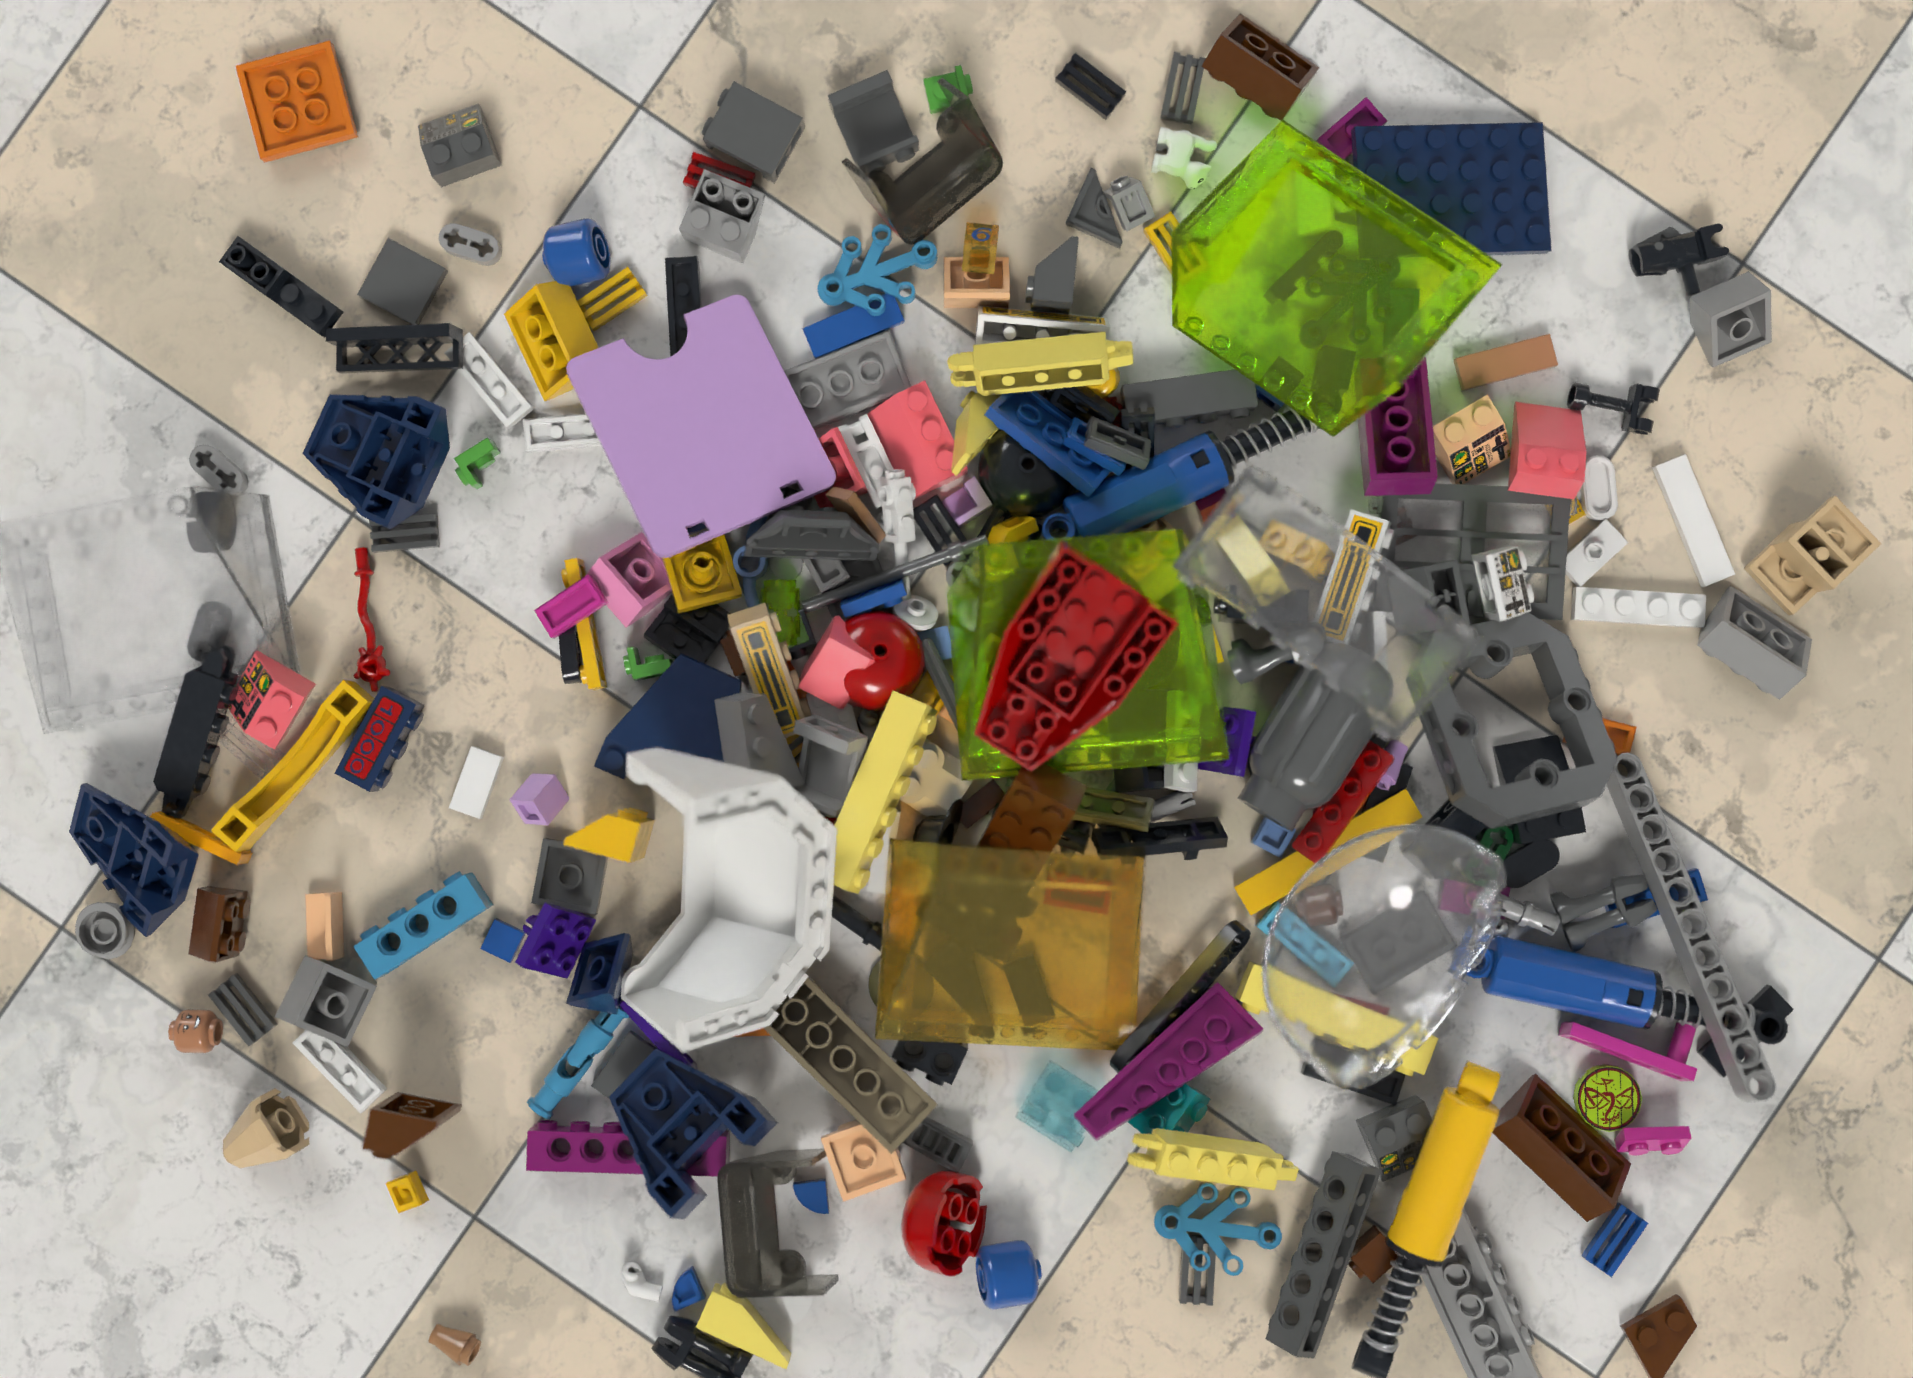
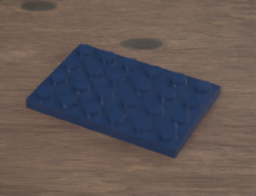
M1543 122L1355 126L1351 130L1359 259L1547 254L1552 251Z

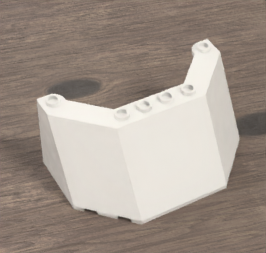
M658 747L627 753L628 777L636 784H648L684 815L681 913L641 963L626 971L621 982V999L682 1052L770 1026L779 1015L776 1012L777 1008L787 996L791 999L808 978V975L805 974L816 959L821 961L829 951L837 828L780 776Z

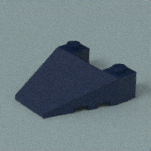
M681 653L606 736L594 767L625 779L628 776L627 753L657 747L724 763L715 700L741 693L742 680Z
M655 1049L609 1096L624 1135L628 1136L634 1151L633 1156L636 1164L640 1165L646 1180L645 1185L648 1193L671 1219H685L707 1196L687 1170L727 1128L743 1145L755 1147L778 1123L756 1098L659 1049Z

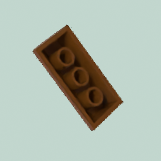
M1535 1073L1499 1110V1116L1492 1133L1541 1178L1548 1187L1588 1222L1616 1207L1631 1163L1620 1152H1617L1591 1125L1586 1123L1568 1103Z

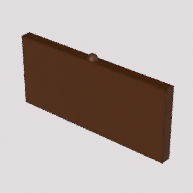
M994 779L963 803L960 821L966 829L971 827L985 814H989V811L997 803H1000L1005 795Z

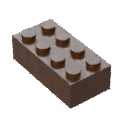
M1042 763L1032 771L1021 765L982 833L968 863L1027 893L1075 815L1087 786L1045 763Z

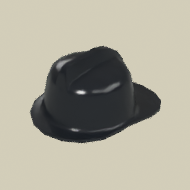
M961 799L954 801L946 815L928 816L917 825L913 835L911 856L914 859L933 865L938 876L951 853L952 842L960 823L963 811V801Z

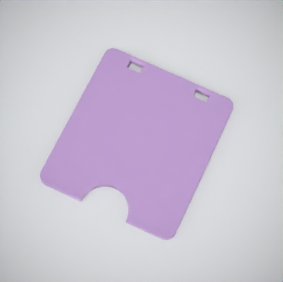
M732 295L684 314V320L687 325V338L683 347L671 357L665 359L643 357L633 351L623 338L574 357L567 364V376L653 552L662 558H668L827 491L835 483L836 473L749 301L741 295ZM797 482L802 491L784 498L781 489ZM704 522L708 531L689 538L687 528Z

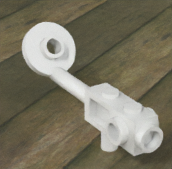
M903 469L885 471V477L880 478L881 486L877 492L878 500L883 509V512L877 515V522L880 525H884L885 541L894 543L896 567L908 562L907 542L915 541L913 500L916 497V490L913 483H911V477L905 476V470ZM910 577L903 578L907 588V595L902 597L903 601L893 606L892 614L897 615L914 630L932 628L938 618L937 608L926 598L911 595Z

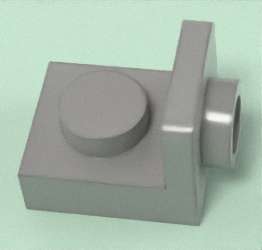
M1123 176L1110 183L1111 188L1104 191L1106 198L1112 202L1123 230L1129 231L1155 217L1141 181Z

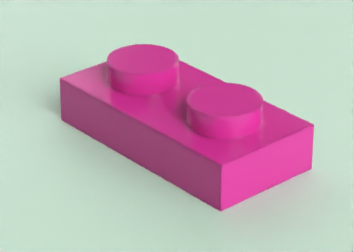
M1689 1126L1622 1128L1614 1141L1617 1152H1628L1632 1156L1644 1155L1649 1151H1661L1662 1154L1672 1155L1680 1153L1692 1138Z

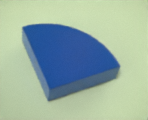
M826 1178L793 1182L794 1193L804 1207L816 1213L829 1214Z
M694 1266L685 1270L675 1284L672 1296L674 1312L704 1300L706 1297Z

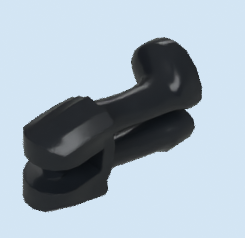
M669 1316L664 1329L672 1337L681 1341L682 1344L679 1346L667 1338L658 1337L651 1348L667 1366L673 1370L682 1367L701 1378H741L753 1354L740 1348H731L707 1337L699 1329L695 1328L698 1323L697 1321L679 1316ZM695 1348L718 1360L729 1371L700 1358L691 1352L692 1349Z

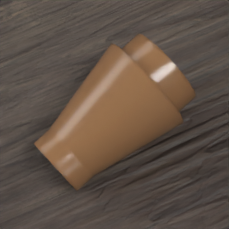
M440 1324L434 1327L428 1341L456 1364L461 1365L463 1363L467 1366L473 1362L481 1346V1340L476 1338V1334L444 1327Z

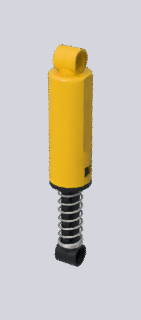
M1467 1060L1457 1088L1445 1087L1408 1185L1404 1188L1397 1207V1213L1385 1239L1387 1246L1395 1251L1398 1256L1396 1261L1390 1262L1393 1266L1392 1272L1385 1274L1389 1279L1387 1285L1380 1286L1384 1293L1382 1298H1376L1379 1306L1377 1310L1371 1311L1375 1317L1373 1322H1367L1370 1330H1365L1362 1334L1351 1367L1353 1370L1372 1378L1387 1377L1394 1353L1399 1345L1397 1336L1404 1333L1401 1324L1409 1320L1406 1311L1413 1309V1304L1410 1300L1418 1296L1415 1287L1423 1283L1420 1274L1427 1272L1426 1266L1441 1267L1444 1263L1450 1242L1462 1216L1463 1207L1499 1116V1108L1491 1102L1501 1073Z

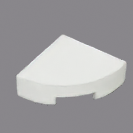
M812 1279L781 1291L780 1295L793 1325L800 1322L811 1308L814 1297Z

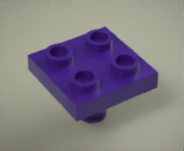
M1203 704L1199 718L1197 769L1244 777L1248 754L1251 748L1250 744L1255 739V736H1252L1256 712Z
M545 902L538 916L532 915L526 919V922L533 927L530 928L525 924L523 925V931L528 937L515 963L525 969L568 979L586 940L590 936L596 919L588 914Z

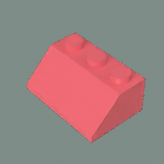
M925 380L893 395L867 413L893 469L905 470V476L911 477V483H913L916 490L915 499L967 475V466L957 476L951 472L954 439Z

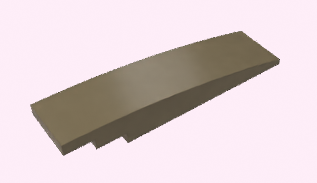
M809 977L791 999L787 996L777 1008L776 1012L779 1015L772 1024L763 1027L891 1154L938 1105Z

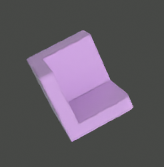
M975 477L965 482L961 489L943 500V504L959 528L992 508L991 501Z
M537 773L531 774L510 798V802L523 822L535 825H549L569 800V796L555 774Z

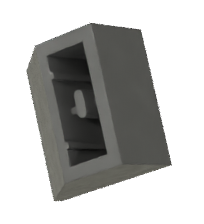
M1448 560L1385 573L1397 638L1470 625L1458 560Z

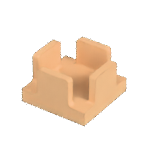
M857 1120L838 1126L837 1131L821 1136V1141L843 1202L906 1179L899 1148L891 1154Z

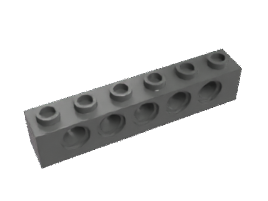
M1332 1151L1330 1158L1325 1164L1323 1179L1314 1195L1313 1207L1308 1220L1302 1228V1237L1298 1249L1291 1259V1268L1287 1280L1280 1290V1299L1275 1313L1269 1321V1330L1265 1338L1295 1357L1315 1358L1381 1173V1169L1352 1155ZM1343 1186H1344L1345 1191H1344V1194H1343V1196H1342V1188H1343Z

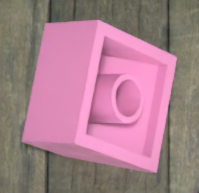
M642 532L599 557L586 574L592 575L608 601L607 607L625 627L630 626L648 614L672 593L662 557L657 556L653 552L646 536Z

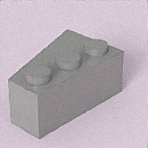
M737 693L715 700L724 763L780 776L792 788L805 784L766 694Z

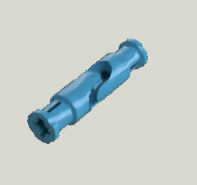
M620 1006L617 1015L600 1012L595 1019L591 1018L585 1025L576 1043L567 1049L545 1077V1084L536 1096L528 1099L527 1104L535 1113L545 1119H551L554 1115L552 1111L563 1097H568L591 1067L594 1060L593 1057L604 1050L614 1037L613 1032L624 1018H629ZM567 1060L570 1065L580 1068V1071L573 1077L566 1071Z

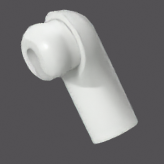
M1495 919L1490 924L1489 932L1493 938L1503 936L1520 940L1531 927L1527 925L1525 927L1518 926L1516 921Z
M629 1262L625 1264L621 1270V1279L627 1292L635 1297L659 1302L663 1286L647 1282L641 1267L637 1263Z

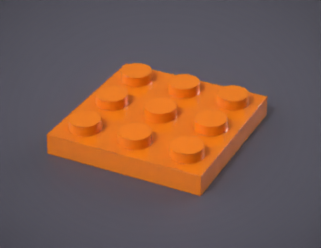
M330 40L235 66L258 153L264 163L358 137L334 45Z

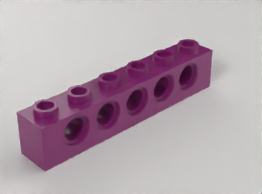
M556 1120L537 1121V1125H533L527 1131L526 1171L643 1174L640 1165L636 1164L634 1156L622 1150V1141L629 1139L628 1136L624 1135L620 1122H605L603 1127L590 1126L589 1121H572L570 1126H559ZM725 1130L703 1155L687 1170L690 1176L725 1177L729 1171L730 1131ZM556 1139H566L571 1146L570 1152L564 1153L559 1151L556 1147ZM598 1139L604 1146L603 1153L597 1154L592 1152L589 1148V1140Z

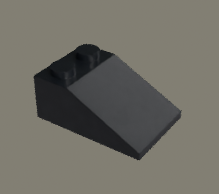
M1558 735L1492 747L1500 786L1514 783L1519 772L1539 759L1552 761L1560 771L1569 770ZM1582 807L1507 825L1513 833V843L1517 844L1586 832Z

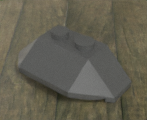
M790 506L785 508V510H779L747 539L744 557L875 561L879 553V544L847 512H838L836 508L832 507L820 508L818 511H806L805 508L800 506Z

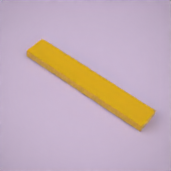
M1403 789L1353 818L1319 865H1316L1296 851L1236 885L1234 888L1249 914L1253 915L1421 819L1423 816L1408 791Z

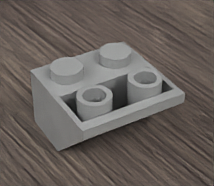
M704 169L679 231L685 240L744 263L756 235L765 194Z

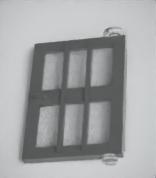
M1435 483L1431 494L1368 496L1369 514H1379V518L1390 521V529L1395 530L1389 549L1383 548L1379 558L1380 561L1384 562L1378 581L1375 580L1373 612L1384 611L1385 613H1392L1385 573L1448 560H1458L1468 615L1484 617L1471 555L1507 546H1518V550L1523 551L1527 562V570L1523 571L1525 582L1531 585L1534 602L1530 603L1531 611L1527 613L1539 619L1563 620L1569 515L1574 516L1576 514L1577 497L1575 499H1566L1508 491V486Z

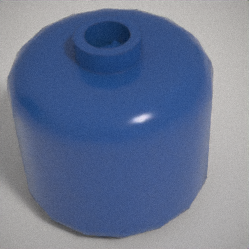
M584 218L551 226L544 234L543 262L553 279L558 283L573 287L603 280L609 274L611 257L608 242L603 230L595 220Z
M1015 1240L984 1245L978 1249L975 1262L977 1283L982 1301L987 1308L1001 1309L1032 1303L1036 1299L1039 1286L1038 1280L1042 1278V1271L1039 1260L1035 1259L1032 1249L1027 1242Z

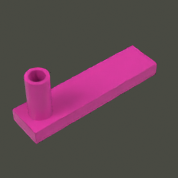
M1575 1022L1561 1023L1558 1035L1679 1081H1694L1697 1068L1686 1064L1696 1032V1028L1694 1029L1691 1025L1684 1024L1681 1026L1679 1022H1676L1667 1056L1665 1057Z

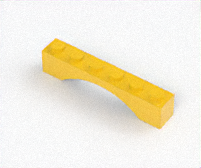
M342 680L321 704L307 729L288 753L255 787L232 805L211 831L233 851H249L361 724L375 698L355 681Z

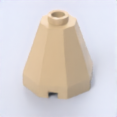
M275 1088L250 1102L223 1139V1155L226 1161L238 1168H245L286 1159L308 1146L309 1137L304 1140V1133L309 1130V1122L296 1100L290 1096L284 1099L277 1096L281 1091Z

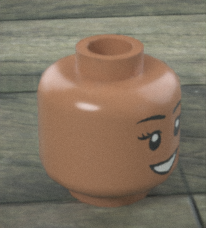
M187 1009L181 1011L176 1020L170 1023L168 1030L169 1039L174 1041L176 1049L182 1053H208L215 1045H219L221 1042L223 1023L221 1019H217L216 1014L211 1010Z

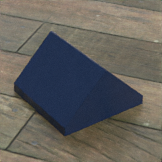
M622 933L584 944L566 1004L617 1015L621 1001L622 978L626 971L630 969L633 958L631 935Z

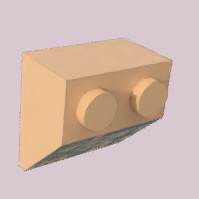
M1488 394L1433 426L1436 458L1452 484L1463 485L1510 457L1511 448L1505 423Z

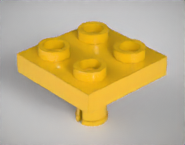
M725 534L671 557L662 558L678 614L742 597L741 587L733 566Z

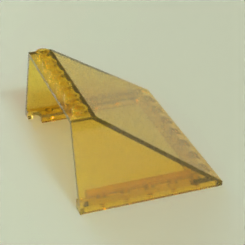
M889 838L875 1039L1117 1051L1137 1027L1148 855L1120 857L965 847Z

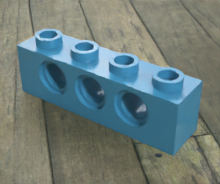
M459 871L443 881L446 887L436 893H434L433 889L427 891L415 899L418 905L409 911L403 907L387 917L390 921L389 924L381 929L375 925L360 935L362 941L353 947L374 980L390 973L493 906V903L473 872L462 875ZM447 896L452 897L456 901L457 907L453 914L448 913L444 909L443 902ZM419 914L424 915L428 919L429 926L425 932L419 930L416 926V918ZM391 932L396 933L400 937L401 944L398 949H394L389 945L388 937Z

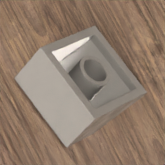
M1749 271L1689 297L1690 322L1712 368L1772 342L1771 290Z
M305 955L275 1017L348 1047L377 986Z

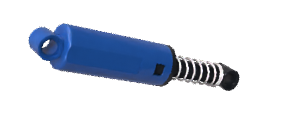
M1319 388L1313 392L1309 400L1297 401L1295 408L1286 406L1283 414L1274 412L1270 420L1263 417L1259 425L1251 423L1247 431L1240 428L1236 436L1227 434L1223 442L1219 441L1217 436L1208 430L1149 458V463L1144 470L1132 466L1124 470L1120 476L1115 474L1104 479L1090 497L1081 491L1066 497L1062 503L1065 514H1051L1043 523L1042 536L1045 547L1052 553L1055 551L1061 539L1053 538L1050 533L1056 528H1062L1068 533L1062 540L1071 546L1078 541L1085 551H1092L1233 484L1235 477L1232 466L1234 469H1237V464L1242 461L1248 464L1249 458L1255 455L1260 458L1261 452L1267 449L1272 453V447L1278 444L1284 447V441L1289 439L1295 442L1296 436L1301 433L1307 436L1308 432L1312 434L1317 429L1332 427L1336 423L1342 408L1340 394L1332 388ZM1326 404L1332 411L1322 413L1316 406Z
M1503 936L1494 937L1487 948L1475 943L1461 944L1453 954L1455 968L1472 978H1481L1482 989L1490 995L1641 1029H1649L1655 1020L1663 1016L1666 1017L1668 1023L1676 1019L1679 1020L1681 1026L1686 1022L1692 1023L1694 1029L1699 1025H1703L1708 1032L1695 997L1692 996L1693 992L1687 995L1684 989L1674 992L1670 986L1663 988L1661 974L1658 971ZM1477 952L1480 957L1479 964L1475 968L1470 969L1466 963L1467 957L1470 953ZM1748 1003L1743 1004L1758 1041L1765 1044H1777L1786 1037L1788 1025L1781 1014L1764 1008H1754ZM1724 1013L1722 1017L1723 1024L1727 1029H1730L1732 1025L1731 1018L1728 1014ZM1768 1018L1770 1027L1762 1034L1760 1030L1761 1022Z

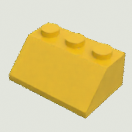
M557 281L536 284L507 310L504 316L543 400L548 401L574 389L567 376L568 362L574 357L599 347L571 287Z
M631 807L629 809L624 808V810L618 809V813L607 814L566 837L563 845L631 863L645 858L655 820L647 818L648 812Z

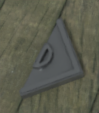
M1090 168L1068 216L1066 225L1120 249L1123 241L1113 220L1114 217L1106 196L1102 191L1096 170Z

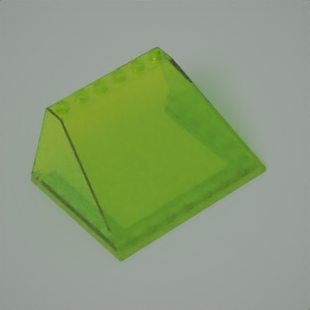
M1282 119L1173 230L1172 326L1334 437L1399 389L1503 264Z
M1183 529L977 545L947 593L961 780L1013 777L1021 766L974 735L1004 630L1061 539L1174 614L1179 624L1121 705L1043 763L1065 773L1229 760L1207 578Z

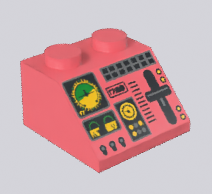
M257 650L236 685L238 686V693L228 709L244 733L275 750L289 732L316 683Z

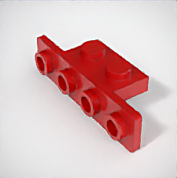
M1369 740L1339 790L1328 802L1314 809L1313 816L1293 842L1292 847L1313 863L1319 865L1394 762V756Z

